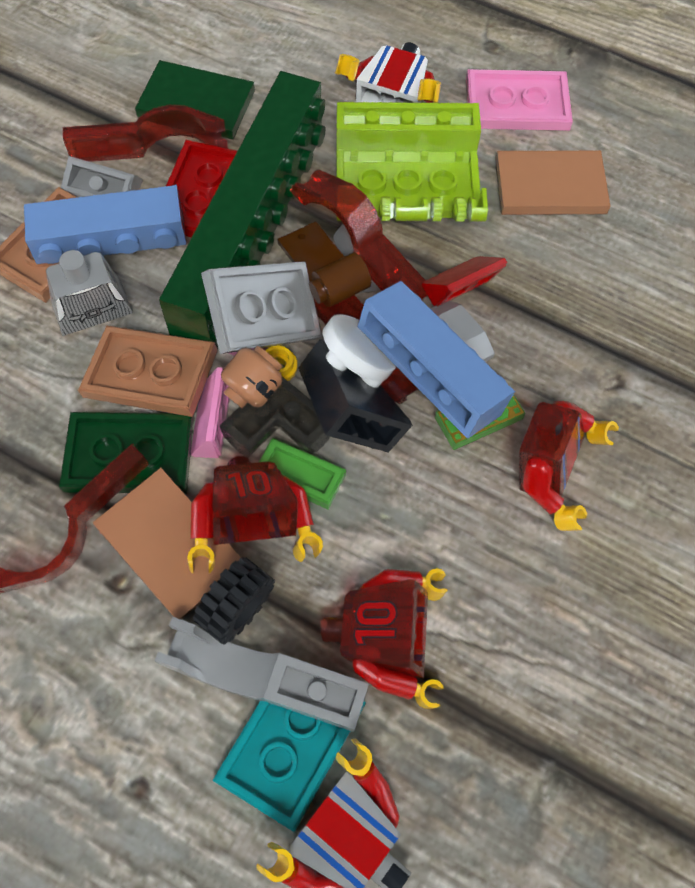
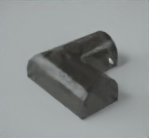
M283 378L280 387L263 407L256 408L247 403L243 409L241 407L236 409L220 425V430L225 439L245 457H250L278 429L309 454H314L320 450L330 438L323 431L311 399L285 378Z

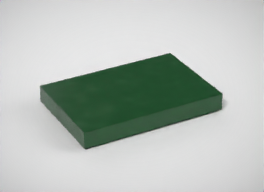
M159 60L135 107V111L139 118L233 140L255 92V86L253 81Z
M70 412L59 488L62 492L130 493L157 470L162 468L181 491L187 494L193 417L166 413Z

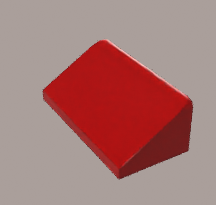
M474 257L423 281L422 287L433 306L438 307L491 281L506 267L508 262L505 258Z

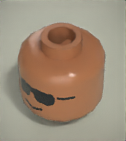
M256 346L254 350L247 347L242 348L221 372V379L228 386L223 393L242 409L247 403L256 408L263 407L283 382L282 375L279 372L282 365L259 346Z

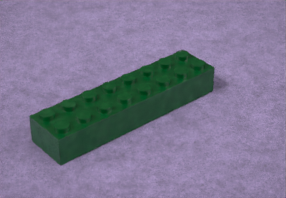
M284 71L279 72L159 298L169 335L215 342L218 349L201 273L208 269L260 265L263 254H269L274 242V232L278 225L282 226L284 224L288 211L287 205L291 198L295 199L297 197L301 184L300 178L303 172H309L313 161L314 149L316 146L320 147L325 137L326 127L322 125L325 99L321 98V82Z

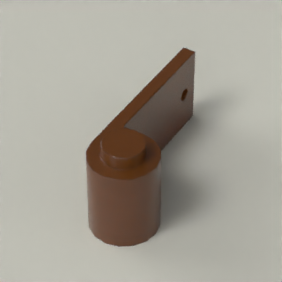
M316 221L277 239L278 245L292 263H306L310 281L309 288L318 304L323 302L330 308L371 287V276L363 259L355 252L344 256Z

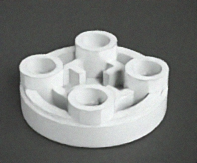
M343 314L334 315L323 329L324 341L329 348V352L326 354L327 361L340 371H345L348 368L359 375L369 386L379 387L395 370L396 366L357 327L358 319Z

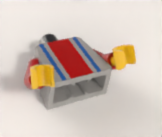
M351 739L352 743L357 746L358 751L352 761H347L339 752L336 754L337 762L347 771L290 847L286 850L276 843H268L267 846L277 852V861L271 868L266 869L258 863L256 868L269 880L282 882L291 888H364L367 882L372 879L381 888H402L410 877L411 872L389 854V851L401 836L396 829L399 824L400 815L390 786L372 762L370 750L357 739Z

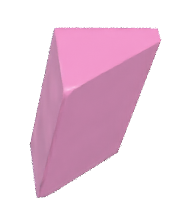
M217 367L207 378L199 399L190 452L193 457L219 458L222 453L229 398L223 393L228 386L221 379L222 367Z

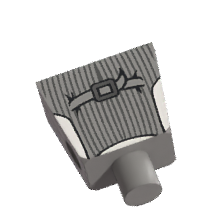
M69 250L61 255L59 264L49 266L46 269L51 303L62 336L132 314L121 280L101 253L94 252L83 256L79 251Z

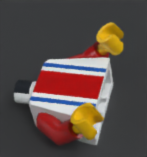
M404 43L401 49L387 45L382 46L375 56H371L361 62L351 55H339L335 74L345 75L348 80L357 82L356 102L421 103V100H424L427 103H438L441 82L435 80L433 73L427 71L428 59L420 55V49L414 43Z

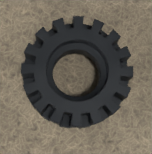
M241 557L239 561H234L230 565L229 570L225 569L220 574V579L217 582L214 580L210 585L211 590L203 595L201 598L202 603L196 607V614L193 616L194 622L219 643L225 645L227 642H231L236 634L239 635L244 630V626L246 624L249 625L253 620L252 617L262 609L261 605L268 600L269 593L274 588L275 580L247 557Z

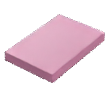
M467 70V102L479 103L481 129L570 131L573 120L566 71Z

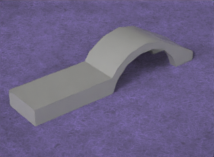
M172 617L169 626L177 630L168 654L157 653L154 660L156 663L218 689L243 697L266 701L354 732L369 683L281 653L260 652L230 642L223 645L196 624Z

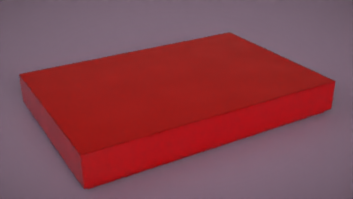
M185 140L166 186L177 185L183 211L185 235L192 238L237 150Z

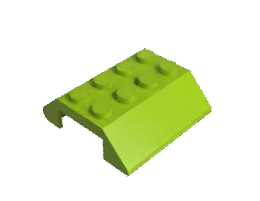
M337 102V221H353V218H358V221H367V217L380 218L381 221H390V219H395V221H427L428 219L441 221L442 218H453L458 222H464L465 219L469 222H486L488 214L487 189L482 188L480 190L477 155L481 135L479 103Z

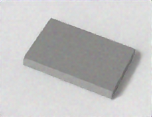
M305 262L208 269L201 273L220 354L238 352L245 347L254 349L256 346L265 348L310 341L322 337L314 298L309 288L310 281Z

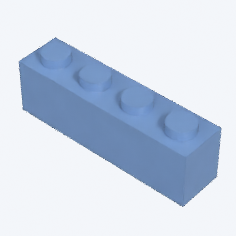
M177 185L24 204L25 242L36 264L58 263L61 255L69 250L79 251L83 256L94 252L101 253L104 256L187 245L183 211Z
M402 281L365 300L357 327L467 439L503 414L515 391L507 384L504 378L483 361L474 349L469 347L445 321L441 320Z

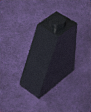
M319 339L298 369L325 435L389 453L413 426L410 419L381 385L377 388L371 387L359 375L348 368L345 371L334 368L326 359L329 348L324 340Z

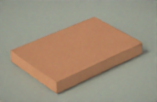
M601 150L497 151L495 160L501 215L608 214L611 205Z
M58 187L44 202L77 197ZM23 222L0 245V275L46 303L50 299L46 269L49 266L59 264V262L54 264H36L25 242V222Z
M106 325L78 391L83 398L193 417L218 349L215 342Z
M160 468L92 523L170 614L182 620L202 603L201 598L211 590L210 585L214 580L217 582L220 579V574L225 569L229 570L230 565L234 561H239L241 557L213 526V539H208V547L214 552V569L209 573V559L205 556H198L193 561L194 573H191L187 556L190 549L195 546V539H190L192 502L164 470Z

